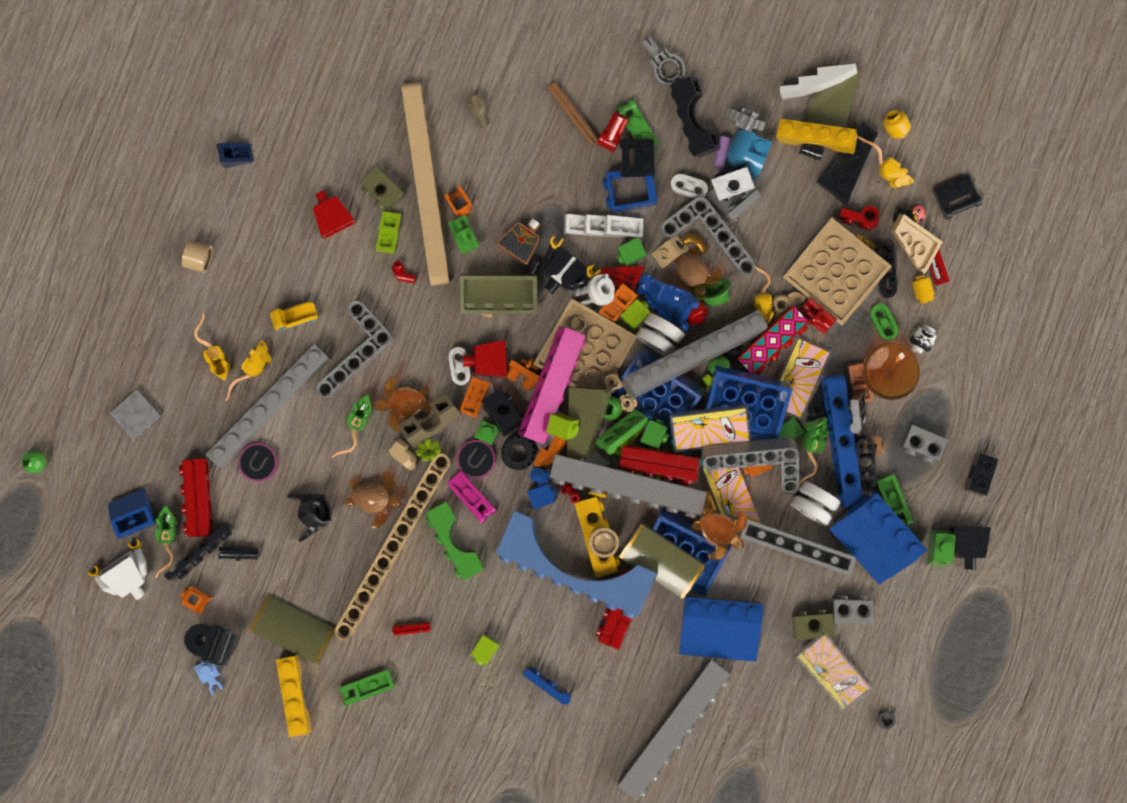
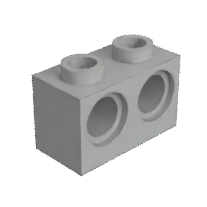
M910 425L900 447L905 449V453L912 456L918 454L923 456L922 460L933 464V461H940L948 439ZM912 436H915L919 441L916 447L910 443ZM929 444L936 446L935 454H931L928 451Z
M837 596V599H832L831 605L834 623L873 624V601L868 600V596H856V600H849V596ZM841 604L847 606V612L844 615H840L838 612V607ZM863 604L866 606V613L859 615L857 609Z

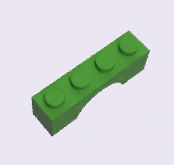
M447 501L426 512L428 517L425 519L430 528H435L437 532L435 537L440 545L444 544L446 548L444 554L449 562H454L456 568L453 570L459 579L462 577L463 580H466L485 569L476 552H463L453 544L450 532L457 518Z

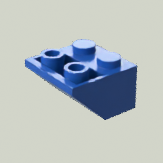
M145 488L108 503L110 522L117 539H124L157 525L155 521L156 515Z

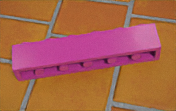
M558 327L520 426L519 435L542 444L548 440L550 434L546 433L550 415L557 413L559 405L564 400L565 388L570 384V375L578 363V354L585 345V335L566 327Z

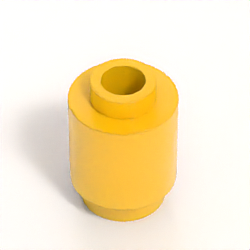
M926 275L914 278L915 282H912V286L919 304L935 300V292L930 277L926 278Z

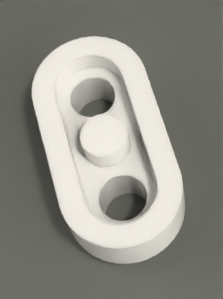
M677 174L671 180V189L677 194L693 199L707 195L708 186L703 180L684 174ZM682 182L684 186L679 188L676 183ZM699 187L702 192L696 193L695 188Z
M455 347L449 352L451 377L455 384L463 386L471 379L470 367H463L462 359L457 361L455 356L457 354H468L465 349ZM464 373L465 378L462 380L459 379L458 374Z

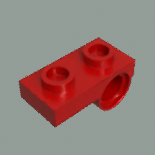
M867 206L860 213L842 208L837 219L842 220L841 222L846 225L854 223L860 225L861 229L871 230L878 224L879 212L874 206ZM864 213H872L873 220H867Z

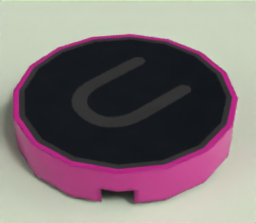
M472 440L460 448L457 455V463L459 469L466 476L481 478L487 476L492 471L495 465V454L487 443L481 440Z
M261 443L247 446L239 457L241 473L247 479L253 481H264L270 478L275 473L278 465L274 450Z

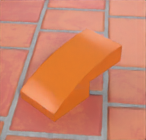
M622 283L614 292L613 301L602 306L598 312L614 323L638 295Z
M554 436L549 449L541 447L533 465L544 469L554 462L555 455L560 456L567 446V440Z

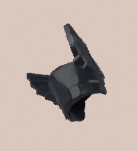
M325 494L287 495V498L301 501L297 516L308 527V531L298 539L299 542L307 539L332 521L331 507L325 498Z

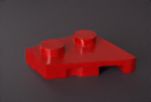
M644 266L602 267L599 275L608 274V277L614 284L615 291L623 283L634 292Z

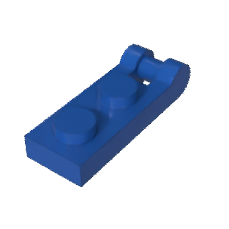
M527 667L522 674L561 704L567 705L570 703L571 695L569 692L559 691L556 688L557 684L549 678L546 681L540 677L542 673L536 668L532 667L530 669Z

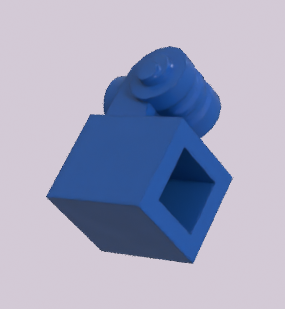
M534 468L530 472V478L532 481L538 482V486L533 490L527 491L533 509L536 510L555 503L554 498L558 496L554 486L550 487L548 480L551 479L548 469Z

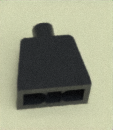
M950 527V531L955 534V558H964L965 570H976V558H986L991 527Z

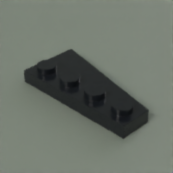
M864 122L856 130L858 137L860 136L873 143L878 134ZM857 138L854 154L839 152L816 183L847 205L872 145Z
M224 523L205 540L207 543H202L192 550L190 558L187 556L176 564L177 569L175 571H167L164 574L165 578L168 581L185 578L192 566L197 567L204 560L202 557L205 554L214 552L221 540L226 541L233 534L231 531L234 527L231 523Z

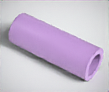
M720 136L719 145L721 149L716 151L714 167L724 169L731 138Z

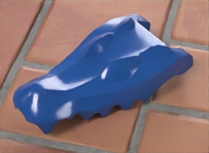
M643 274L636 292L648 299L647 303L651 305L652 309L657 311L656 314L658 316H661L681 330L687 331L689 324L686 320L691 309L698 308L699 301L697 298L683 288L657 280L649 274Z

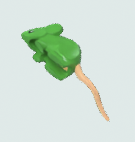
M368 394L353 404V411L347 418V425L351 428L353 446L350 449L336 452L332 458L338 454L349 453L355 449L357 445L356 432L364 430L369 415L373 414V407Z
M826 417L809 421L804 425V429L807 432L802 438V447L807 451L814 464V469L812 473L800 480L799 485L807 478L812 477L817 471V462L812 452L822 453L825 448L826 441L824 438L828 437L830 433L826 430L828 427Z
M166 505L155 520L157 523L155 537L158 542L164 543V547L170 555V562L156 573L155 578L163 570L169 568L174 560L169 544L176 540L175 524L178 523V518Z

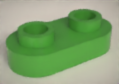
M877 304L872 307L870 318L879 337L885 341L894 339L898 335V327L889 308L884 304ZM877 311L882 313L881 318L876 316ZM885 328L890 329L891 333L889 335L885 334Z

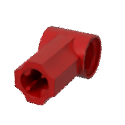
M614 112L606 129L601 133L597 145L614 153L629 119L621 113Z

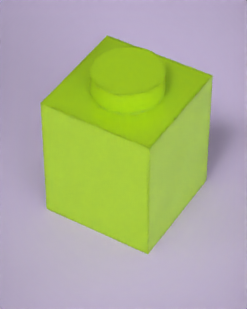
M636 299L622 313L620 318L635 330L651 313L649 311L650 307L643 300L639 301Z
M560 412L550 415L546 433L564 440L573 439L579 431V420Z
M483 634L471 653V656H473L472 660L481 666L483 663L487 665L500 644Z

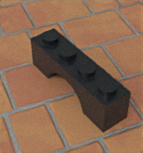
M689 76L671 84V96L676 101L677 114L682 120V129L684 135L688 138L690 153L694 157H703L721 149L715 131L703 129L695 117L696 105L703 96L698 78Z

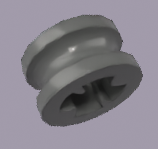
M883 711L878 715L877 722L883 729H891L895 725V717L891 712ZM884 715H888V718L892 720L891 723L888 722L889 725H884V722L881 721L882 717L885 718Z

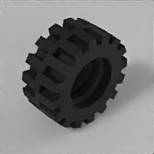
M524 436L510 437L501 448L502 460L507 467L513 470L526 469L535 459V447ZM515 445H522L526 449V457L521 461H515L510 456V450Z

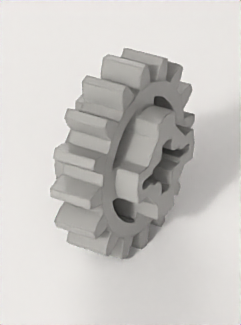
M739 106L738 110L728 107L725 116L733 119V125L752 132L753 128L763 131L766 122L757 119L758 113Z

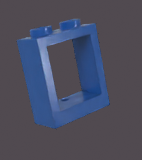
M620 170L605 173V179H602L603 188L608 190L609 197H606L607 209L611 208L612 213L657 205L653 176L644 177L648 200L616 206L611 180L627 177H622Z

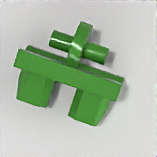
M465 215L448 222L461 254L479 247Z

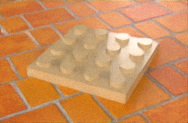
M831 217L783 278L810 299L812 297L843 326L892 265Z
M571 298L533 365L541 370L543 369L558 327H566L585 335V345L578 354V363L570 375L571 381L569 386L606 388L600 381L601 377L610 375L612 371L618 372L637 338L633 333Z

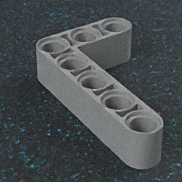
M695 198L663 222L661 235L665 239H671L698 221L741 277H748L755 270L753 259L706 198ZM702 203L705 206V210L698 211L695 208V204ZM687 214L690 220L682 222L680 215ZM713 218L716 220V225L709 226L706 220ZM665 226H673L675 229L674 233L669 234L665 232ZM725 233L728 240L720 241L718 234ZM736 248L739 251V256L734 257L730 255L729 250ZM741 264H749L751 270L749 272L743 271Z
M360 301L351 302L348 306V312L370 337L317 384L316 392L322 398H332L392 343L393 339L388 330ZM356 306L362 307V312L359 315L353 314V309ZM368 320L375 321V326L372 329L366 328ZM381 334L388 335V340L385 343H379L378 341ZM373 347V354L365 356V348ZM353 359L359 360V366L356 369H351L350 362ZM344 372V380L337 382L336 374ZM329 385L331 388L330 392L326 395L322 394V387Z
M792 438L708 445L701 450L703 466L707 470L779 464V479L783 492L787 495H792L799 490V454L796 443Z

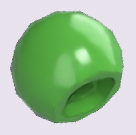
M717 356L711 359L708 364V371L711 376H713L715 365L730 368V362L724 356Z
M614 396L610 397L604 416L607 420L617 419L622 412L621 402Z
M29 450L22 458L23 468L32 474L41 472L47 464L46 456L39 450Z

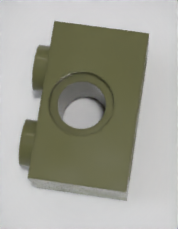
M377 166L360 181L363 186L361 190L368 197L372 195L376 199L375 204L381 210L385 208L389 212L405 196ZM380 186L386 187V191L383 194H377L376 190Z
M816 610V614L800 611L796 612L797 615L792 616L793 637L795 640L817 639L823 635L827 638L835 637L833 614L828 613L827 610ZM812 619H816L818 622V626L814 630H811L808 626L809 621Z

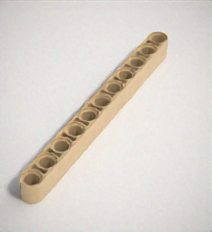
M420 81L401 84L430 285L449 284L450 279Z
M437 454L436 459L431 461L338 622L335 634L339 639L346 640L352 637L449 470L451 460L447 455ZM441 457L447 460V464L443 468L437 466V460ZM430 474L437 476V482L433 485L427 482V477ZM424 490L427 492L428 497L425 501L421 502L418 500L417 495L420 491ZM412 507H415L418 511V515L415 518H410L408 515V510ZM401 524H405L408 527V532L405 535H401L398 531ZM391 541L398 543V549L395 552L389 549ZM383 557L389 561V565L385 569L379 565V560ZM373 574L379 578L377 585H372L369 582V578ZM363 591L369 594L367 602L360 600V593ZM352 608L359 611L357 619H353L350 616ZM342 625L349 627L350 632L347 636L342 635L340 632Z

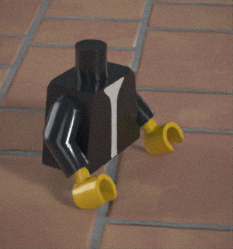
M557 234L551 238V244L544 259L545 275L550 279L544 288L552 295L559 287L564 291H574L583 288L592 277L601 272V270H598L596 273L593 272L592 268L596 264L586 267L560 246L564 239L562 238L560 242H556L555 237Z

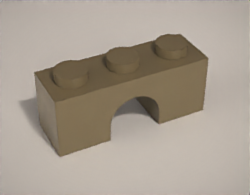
M445 392L429 403L431 411L427 416L420 419L411 416L397 426L414 449L417 448L419 443H424L425 439H430L461 416Z

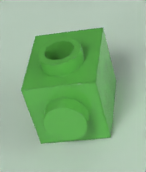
M636 238L619 246L616 257L620 264L624 263L625 266H629L646 258L647 254L639 238Z
M655 419L654 422L650 420L641 443L659 450L662 443L666 444L670 435L667 433L666 423Z

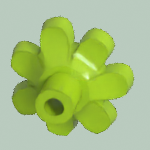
M427 438L425 439V444L419 443L417 445L418 449L415 451L417 456H421L422 461H432L436 459V454L441 452V447H439L438 441L431 443V439Z

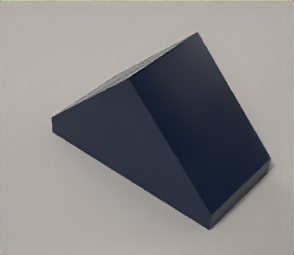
M250 143L216 144L220 163L225 168L254 162Z

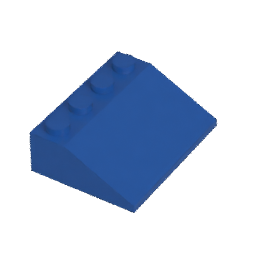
M642 347L620 381L661 358ZM682 374L636 397L637 406L634 409L647 416L649 421L654 422L655 419L666 423L667 433L670 434L668 439L672 441L675 436L672 418L689 416L706 389ZM624 387L621 389L617 388L613 390L611 396L620 399L627 392Z
M715 365L704 414L745 409L749 437L760 440L778 439L793 389L789 382Z
M870 490L828 528L846 549L856 557V560L879 585L914 563L927 551L924 545L873 490Z
M663 507L652 529L706 564L703 572L691 588V590L705 596L726 559L733 541L731 540L727 545H712L705 539L700 524L678 513L666 511L667 508Z
M685 596L679 654L756 662L762 625L763 604Z

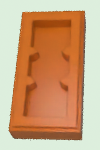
M472 376L459 412L477 419L482 406L481 400L485 399L491 383Z

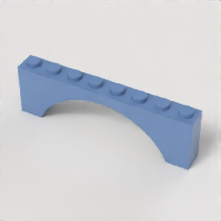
M516 511L513 512L496 551V554L500 555V560L509 564L511 561L518 563L516 567L525 571L528 568L535 571L534 575L540 578L550 577L553 579L552 583L558 586L568 585L570 586L569 590L576 594L586 593L588 594V599L594 602H598V600L606 602L604 606L612 610H616V607L624 610L622 614L633 618L634 615L640 616L657 576V573L637 565L628 573L611 580L586 581L572 577L554 565L544 553L536 534L535 519Z

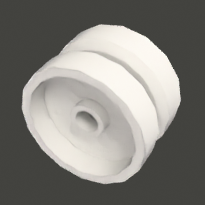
M649 313L644 321L649 329L640 328L635 337L652 350L666 357L676 350L672 343L680 344L685 334L667 320Z
M803 481L799 491L808 499L795 496L790 505L809 519L827 526L832 516L823 508L836 511L841 502L821 488Z

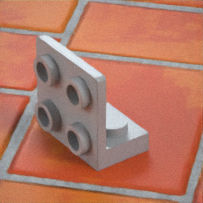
M737 180L730 181V184L733 187H738L740 185ZM713 188L706 196L731 224L754 205L762 195L756 190L746 195L742 193L737 194L734 199L729 201L724 199L719 201Z

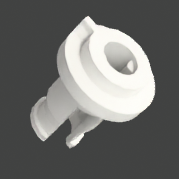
M608 274L596 275L590 279L588 285L577 289L575 296L588 293L587 300L580 302L582 305L595 303L599 306H604L613 301L615 287Z

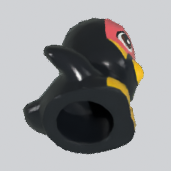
M913 204L906 210L901 205H898V212L893 215V222L895 223L899 214H904L914 222L921 223L926 215L925 209L919 204Z

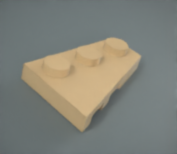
M899 214L890 231L918 272L925 275L942 241L906 215Z

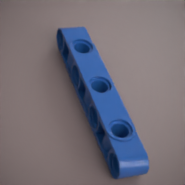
M839 373L823 376L822 389L828 431L830 432L829 439L838 498L843 508L854 506L863 496L854 433L850 431L852 419L851 413L848 411L849 400L844 375ZM836 397L840 401L838 407L834 406V399ZM842 435L845 437V443L843 445L839 443V439ZM849 473L851 480L849 483H846L845 476Z

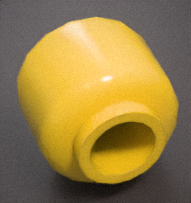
M900 110L888 112L883 120V126L887 134L894 139L905 137L911 129V123L907 115Z

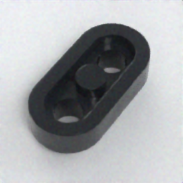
M822 386L819 387L807 406V414L814 420L826 415ZM815 406L820 408V413H815Z

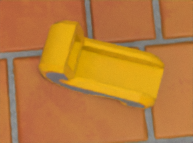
M307 301L284 310L276 308L269 314L273 328L276 331L293 329L318 319V314L312 301Z

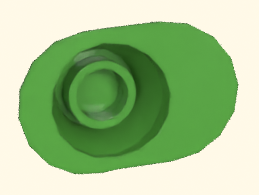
M725 278L706 279L703 284H697L694 287L689 286L687 291L692 293L697 300H704L707 305L714 307L730 301L728 290L731 282Z

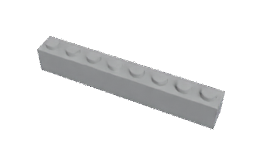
M759 310L626 376L622 381V385L632 400L763 334L768 326Z
M314 344L205 455L219 468L224 469L331 359Z
M555 455L550 473V478L554 479L553 483L564 485L567 482L572 484V488L583 490L584 487L591 488L592 493L602 495V492L610 493L609 497L621 499V496L629 498L628 502L640 504V501L648 503V507L659 509V506L667 507L666 511L677 514L679 510L686 512L685 516L692 518L702 515L707 494L704 491Z
M709 659L617 783L618 787L635 800L645 796L649 790L647 788L651 781L654 783L659 777L660 768L663 765L665 767L672 759L670 756L674 750L678 751L684 743L682 741L683 737L686 734L690 735L694 730V723L697 718L702 719L707 712L706 706L709 702L713 704L719 695L717 692L720 687L724 688L728 684L730 673Z

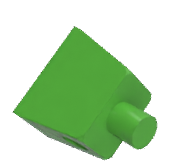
M930 528L927 565L947 567L953 563L955 534L953 532Z

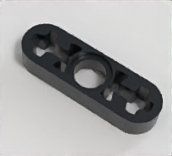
M882 243L876 248L875 252L884 259V254L880 253L883 247L887 251L889 250V253L886 255V261L891 260V262H888L892 265L891 274L889 276L884 275L882 279L888 280L892 278V281L888 282V286L892 288V291L889 294L883 291V288L886 287V281L882 282L881 279L878 283V292L881 297L889 299L897 292L895 256L893 246L889 243Z
M861 435L856 440L860 483L862 489L871 490L876 485L874 442L869 435ZM863 441L868 443L867 453H864ZM865 458L872 461L867 467L861 465V461ZM865 472H868L870 480L868 484H865L864 481Z

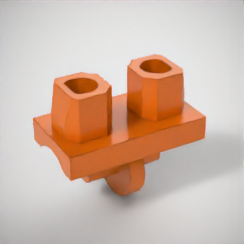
M531 357L528 362L522 358L520 363L526 367L511 360L506 378L515 382L519 375L523 376L525 380L521 387L530 392L540 377L530 371L531 369L537 372L539 369L533 365L535 359Z

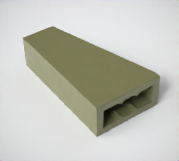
M581 386L569 388L568 416L579 420V431L575 438L567 440V457H574L575 460L585 461V458L592 456L610 401L612 389Z

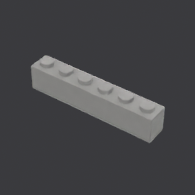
M744 517L737 536L849 576L856 557Z

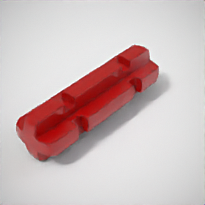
M430 622L393 626L394 636L431 631Z

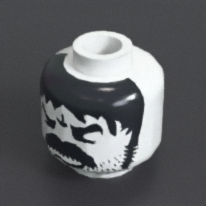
M924 324L915 327L909 338V343L912 346L911 349L918 354L930 352L937 340L936 331Z

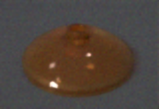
M884 343L873 348L865 357L862 367L863 379L869 390L885 400H898L909 395L915 389L920 375L919 365L913 353L897 343ZM885 371L889 372V377L885 376Z

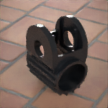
M195 624L187 630L184 636V644L189 652L201 658V662L227 666L238 636L216 624H213V626ZM202 637H206L205 643L199 645V640Z

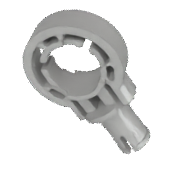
M651 36L641 43L652 56L649 63L653 67V76L660 85L671 87V84L684 78L686 72L685 63L678 55L670 53L667 48L662 51ZM665 62H672L677 68L681 66V76H679L680 69H678L677 75L674 78L666 79V81H672V83L663 81L665 76L661 73V66Z

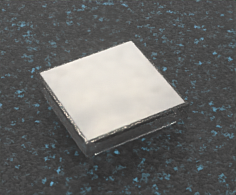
M136 388L108 413L133 442L137 441L163 418L162 414L139 388Z

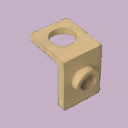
M678 234L667 240L652 255L663 269L677 257L689 251L690 248L683 244L682 238ZM676 241L682 245L683 249L677 246Z

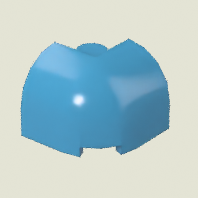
M736 130L727 154L729 166L734 168L749 162L754 178L757 180L772 142L756 136L753 132Z

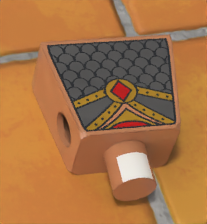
M532 218L526 226L517 222L498 241L497 247L527 267L540 242V237L535 234L540 223Z

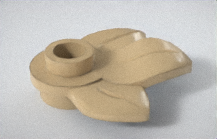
M792 292L787 296H776L772 301V308L777 312L776 320L791 306H794L799 311L802 308L800 304L805 300V296L798 292ZM779 301H783L785 303V306L783 308H780L778 306Z

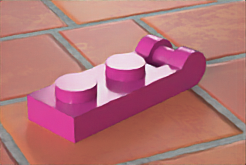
M462 471L447 483L482 524L487 521L486 518L490 514L493 515L497 512ZM483 504L486 509L480 513L477 508Z

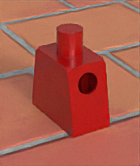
M325 190L315 195L319 204L312 209L320 234L324 240L356 224L337 196L329 199Z
M505 340L474 346L472 348V355H462V366H473V373L478 376L507 377Z

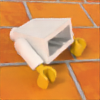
M136 538L137 545L135 547L132 546L130 541L128 542V546L134 550L133 553L130 550L103 569L98 565H94L96 568L95 574L92 570H88V575L95 577V581L102 591L112 595H119L120 597H125L131 593L136 600L145 594L140 586L145 582L147 564L143 551L140 549L142 543L139 539Z

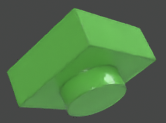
M482 420L474 438L493 445L499 430L495 425Z

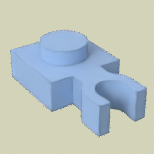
M202 662L194 666L201 683H209L211 694L216 693L213 689L215 684L219 686L220 690L224 688L223 684L216 678L221 673L215 664Z

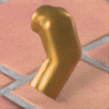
M690 232L682 237L683 244L695 245L700 255L709 251L701 236Z

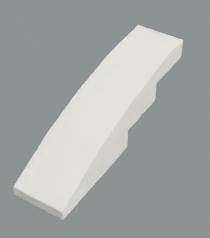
M856 64L817 68L818 75L798 77L799 84L780 86V95L782 99L801 97L837 85L857 74Z
M565 214L564 234L643 238L644 219L612 215L597 216L587 214L583 216Z

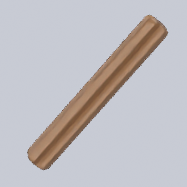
M556 82L551 83L548 86L549 92L591 146L595 145L599 139L558 84Z

